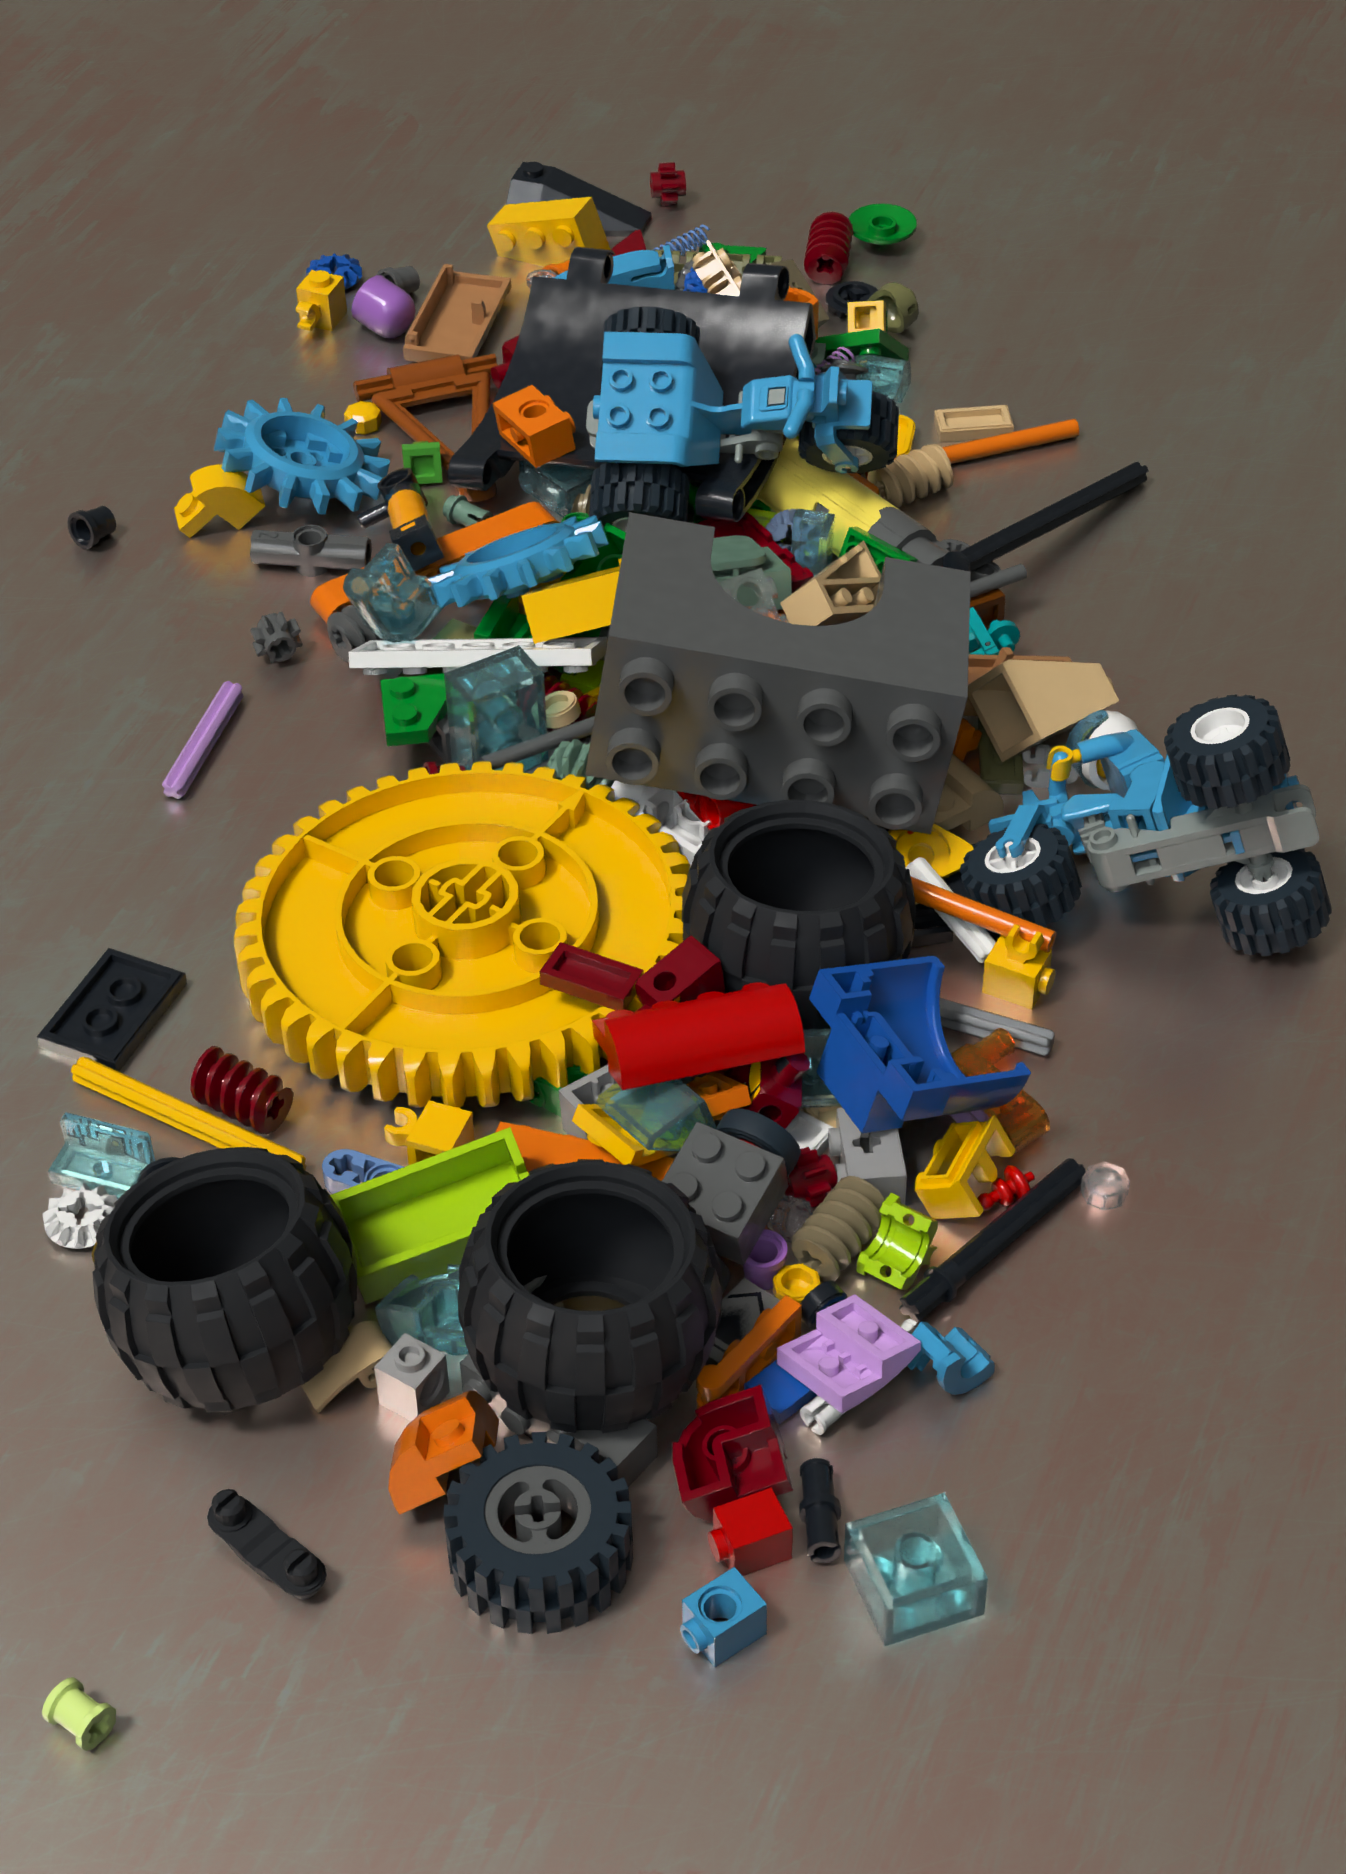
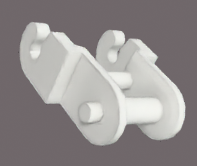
M1037 745L1034 755H1031V749L1023 752V760L1030 764H1044V766H1047L1048 755L1051 751L1050 745ZM1071 767L1070 776L1066 784H1071L1078 778V771ZM1039 768L1036 778H1032V771L1027 770L1024 773V783L1029 787L1048 788L1051 769Z

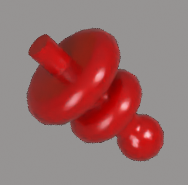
M1009 1165L1004 1170V1180L997 1178L991 1183L992 1191L980 1194L977 1199L984 1211L990 1210L996 1202L1003 1206H1011L1014 1197L1018 1200L1031 1190L1029 1183L1035 1180V1176L1031 1171L1023 1174L1016 1166Z

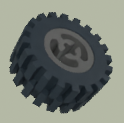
M532 1432L533 1443L520 1445L518 1434L504 1438L505 1450L497 1453L490 1444L483 1448L482 1457L479 1458V1466L469 1462L459 1469L460 1483L452 1481L447 1491L448 1505L444 1504V1525L450 1574H453L454 1586L460 1597L468 1594L469 1608L480 1616L489 1607L491 1624L503 1629L509 1618L517 1620L518 1633L532 1634L533 1623L546 1622L547 1634L562 1632L561 1619L571 1617L575 1627L588 1622V1607L591 1605L602 1613L611 1605L610 1589L619 1594L621 1593L626 1584V1570L631 1571L633 1562L631 1501H629V1488L625 1478L618 1479V1466L609 1457L599 1464V1449L587 1442L581 1451L575 1449L573 1436L560 1433L558 1443L553 1444L547 1443L546 1432ZM561 1510L567 1512L575 1521L572 1528L564 1535H562ZM513 1514H515L517 1539L509 1536L503 1530L505 1522Z

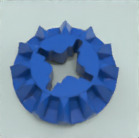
M336 253L332 256L321 255L320 260L310 261V267L306 269L307 275L311 270H322L329 274L335 271L334 275L344 276L345 289L356 285L362 278V267H360L359 260L351 259L349 254L337 256Z

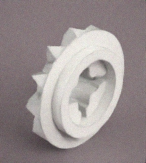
M84 1182L80 1190L71 1191L64 1187L60 1198H49L48 1210L42 1213L44 1228L48 1237L56 1244L71 1249H83L97 1245L95 1237L101 1221L112 1212L117 1197L116 1195H109L103 1185L90 1189ZM82 1207L88 1208V1212L81 1219V1225H78L75 1215L78 1214L79 1209Z

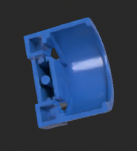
M936 956L819 969L809 1000L831 1027V1031L816 1073L862 1134L902 1128L904 1121L1000 1107L1013 1100L1021 1092L1029 1079L1031 1071L1023 1062L1017 1063L1015 1069L1010 1071L966 1077L961 1072L951 1056L942 1029L940 987L945 966Z

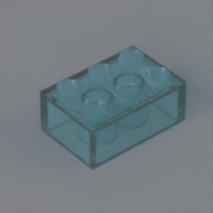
M520 645L444 674L452 763H458L459 766H464L465 770H471L473 763L480 761L481 756L547 733L544 673ZM548 751L520 760L517 763H523L524 771L549 759Z

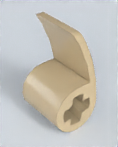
M364 1321L349 1328L350 1335L340 1352L333 1355L323 1365L324 1369L301 1385L318 1413L356 1378H359L366 1388H377L374 1367L392 1348V1344L377 1322Z

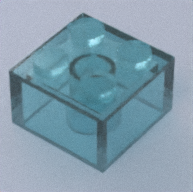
M945 1492L845 1524L844 1562L884 1647L984 1615L988 1577Z

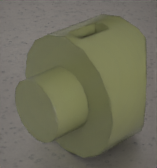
M895 282L887 283L867 300H884L886 303L888 332L902 333L917 320L919 309L916 296L911 289Z

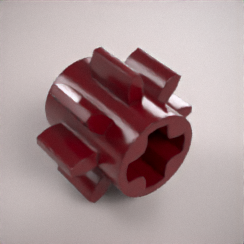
M675 162L659 163L658 172H650L651 197L661 198V206L677 205L678 196H686L684 170L676 171Z
M809 1147L800 1149L799 1160L787 1177L789 1186L784 1195L788 1201H799L801 1207L806 1205L808 1209H811L824 1201L827 1192L836 1186L838 1178L834 1164L827 1154L818 1156L816 1149L810 1150Z

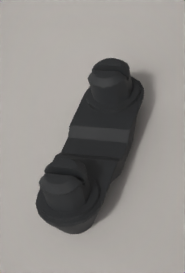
M222 1490L213 1497L212 1506L207 1515L208 1525L213 1532L230 1546L245 1564L261 1577L273 1581L286 1593L298 1599H310L320 1590L325 1583L327 1574L325 1565L319 1558L296 1539L289 1537L280 1530L273 1520L250 1501L239 1496L235 1490Z

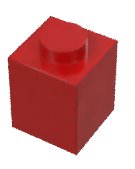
M772 1487L713 1508V1530L709 1531L707 1536L712 1554L718 1563L725 1561L729 1570L735 1567L742 1576L792 1559L793 1527Z

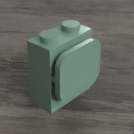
M735 535L713 538L711 567L716 580L724 591L737 602L756 613L783 609L780 602L792 594L791 569L768 546L760 547L750 537Z

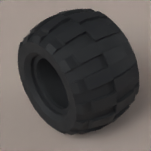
M781 800L741 809L724 818V824L711 829L694 856L682 893L683 941L692 935L721 960L725 993L742 990L743 986L756 982L766 983L770 986L786 983L795 998L802 1021L803 1032L830 1029L831 1027L809 1000L819 969L908 959L914 937L916 904L910 871L905 867L904 855L896 849L897 841L884 828L875 825L869 821L868 817L851 809L812 800Z
M253 1147L219 1148L191 1154L158 1168L131 1186L114 1202L115 1207L112 1212L101 1221L95 1237L98 1244L94 1251L95 1270L92 1272L94 1299L110 1345L137 1380L144 1382L149 1391L163 1395L167 1403L184 1409L196 1407L204 1408L207 1412L232 1411L242 1407L260 1405L279 1398L292 1389L305 1384L324 1369L323 1365L333 1355L340 1352L350 1335L348 1326L355 1317L354 1302L357 1301V1258L348 1228L340 1209L327 1190L322 1189L314 1175L304 1170L302 1163L288 1155L272 1154L267 1149Z
M578 1159L577 1162L558 1165L552 1163L529 1171V1176L519 1182L505 1185L492 1197V1204L485 1209V1213L479 1215L476 1227L472 1228L459 1267V1322L463 1329L464 1342L473 1364L490 1391L499 1392L500 1397L506 1401L507 1408L526 1420L535 1418L550 1424V1429L576 1433L577 1430H601L602 1433L628 1429V1424L644 1418L653 1420L672 1408V1402L679 1397L680 1393L688 1392L706 1364L715 1343V1333L721 1320V1268L708 1228H705L702 1216L696 1214L695 1209L689 1205V1197L673 1183H664L652 1176V1172L631 1164L622 1165L604 1162L603 1159ZM547 1275L544 1282L533 1292L530 1293L524 1287L535 1278ZM599 1296L618 1301L625 1306L603 1311H579L555 1306V1304L574 1297Z

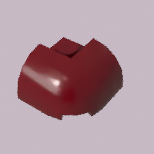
M761 1385L711 1401L694 1410L697 1417L683 1430L679 1441L673 1442V1464L681 1500L684 1507L694 1517L713 1522L714 1507L772 1487L776 1496L793 1491L786 1464L788 1457L770 1403Z

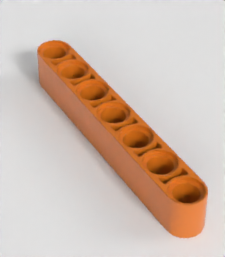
M528 502L437 538L442 547L444 558L411 574H408L399 554H396L319 585L311 595L310 604L326 624L331 614L341 612L343 608L348 605H354L355 602L362 598L367 599L368 595L380 592L387 585L399 588L412 604H416L433 597L427 579L441 574L440 567L460 562L465 557V553L474 551L502 537L541 524L546 525L560 522L539 502Z

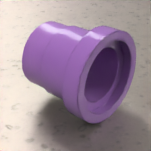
M764 1229L743 1266L744 1278L763 1290L773 1288V1277L787 1260V1243L780 1234Z

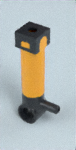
M402 468L383 477L377 487L385 502L358 514L357 518L361 527L367 528L390 517L393 529L389 531L391 541L408 574L444 558L442 547L433 531L427 512L428 501L413 471L410 468Z

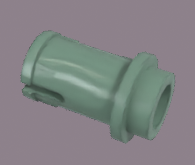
M451 495L443 506V515L446 516L447 521L451 524L459 523L467 527L477 523L479 518L485 520L493 517L492 512L469 503L464 495Z

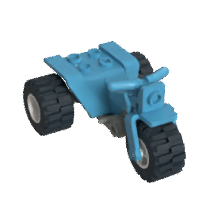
M631 307L630 309L619 310L617 313L608 316V320L604 322L600 366L602 371L601 395H594L593 400L590 401L587 407L586 429L590 435V445L595 450L594 460L595 462H608L600 465L599 468L593 471L589 517L595 515L598 521H602L603 527L606 523H609L624 532L627 530L629 512L687 522L690 489L689 477L682 473L680 469L668 464L679 467L719 464V453H735V462L738 464L742 462L743 454H755L757 458L772 460L776 459L779 452L783 449L784 435L788 439H794L799 434L798 451L800 457L817 468L843 474L864 473L882 469L894 462V458L897 457L899 407L887 396L872 391V381L848 380L839 370V367L830 366L826 372L815 375V368L804 338L800 334L791 335L788 341L799 371L798 379L791 375L754 379L743 387V391L739 392L738 404L723 406V390L699 347L700 328L693 319L680 312L659 307Z

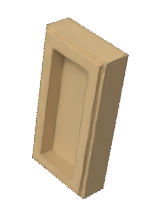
M1007 405L934 410V423L940 443L977 440L1010 433L1014 430Z

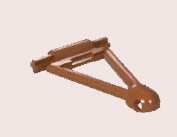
M459 354L391 367L387 368V375L354 381L353 389L357 402L371 400L415 442H439L441 466L448 471L450 460L455 453L405 408L453 397L458 398L472 395V435L490 408V371L492 367L498 365L495 354L461 360ZM496 482L487 491L456 487L459 495H464L468 502L485 501L497 495Z

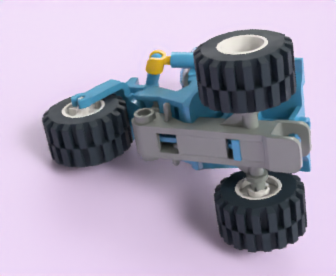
M1227 695L1223 698H1213L1208 700V702L1191 707L1190 711L1182 713L1176 718V723L1169 726L1167 730L1168 735L1164 738L1167 752L1165 760L1157 748L1140 733L1135 722L1120 712L1099 710L1088 715L1072 729L1066 747L1056 746L1049 752L1046 766L1047 770L1051 769L1048 787L1049 799L1039 801L1033 790L1023 791V805L1018 806L1015 814L989 820L990 834L987 835L986 839L978 841L973 846L974 850L967 852L963 858L964 863L960 867L961 878L969 899L1046 928L1048 924L1062 919L1064 913L1070 912L1075 906L1074 901L1078 900L1081 895L1080 888L1082 884L1069 847L1071 844L1075 855L1087 854L1090 863L1093 864L1099 884L1109 892H1120L1130 884L1144 881L1148 885H1153L1155 879L1171 877V875L1173 881H1185V877L1201 868L1227 863V865L1221 866L1215 872L1216 877L1211 879L1210 895L1226 943L1230 942V946L1236 951L1243 950L1244 954L1249 955L1261 953V956H1271L1277 952L1281 954L1290 952V949L1294 947L1300 948L1308 944L1307 940L1316 938L1322 933L1321 928L1328 925L1330 921L1329 915L1332 914V907L1319 861L1316 860V856L1311 851L1305 852L1304 849L1315 845L1319 841V830L1315 820L1316 809L1311 791L1306 785L1299 783L1297 775H1288L1291 766L1289 761L1291 759L1276 708L1273 705L1270 706L1269 701L1263 698L1255 699V696ZM1071 766L1086 785L1094 789L1110 790L1111 793L1077 794L1069 799L1066 783L1070 776ZM1301 802L1303 806L1297 807L1296 803Z

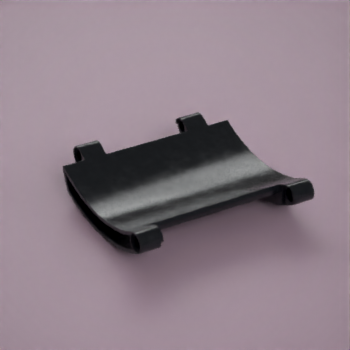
M576 247L571 253L567 279L533 276L525 317L516 348L493 402L530 385H533L544 396L549 395L561 411L568 412L572 417L576 427V432L573 433L576 449L546 464L595 470L600 465L608 462H595L594 460L595 450L590 445V435L586 429L587 407L590 401L593 400L594 395H601L602 371L600 366L603 327L605 320H608V316L617 313L619 310L630 309L631 307H659L680 312L693 319L700 328L699 347L723 390V406L738 404L739 392L743 391V387L754 379L791 375L798 379L799 371L788 341L791 335L800 334L804 338L812 358L816 339L813 305L804 302L784 301L790 282L789 271L786 266L748 263L743 271L739 296L608 284L613 273L612 255H615L614 251ZM493 402L473 434L450 460L448 479L452 487L487 491L499 478H503L516 461L529 462L499 435ZM785 435L783 436V445L786 441ZM719 453V464L688 467L668 465L680 469L682 473L689 477L688 480L690 482L701 483L695 498L696 515H700L705 519L738 522L752 506L777 462V458L764 460L757 458L755 454H743L742 462L738 464L735 462V453Z

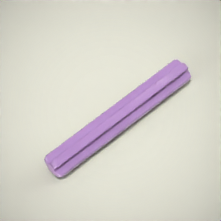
M226 681L220 687L162 783L164 787L163 792L167 797L173 796L176 799H180L187 792L244 697L241 692L242 686L239 683L233 684L230 681Z

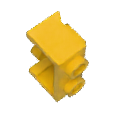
M996 1115L991 1116L984 1122L951 1123L943 1139L936 1141L932 1159L925 1171L920 1172L915 1180V1192L932 1219L981 1216L984 1209L967 1182L971 1173H973L979 1183L994 1182L997 1179V1168L991 1157H1012L1016 1151Z

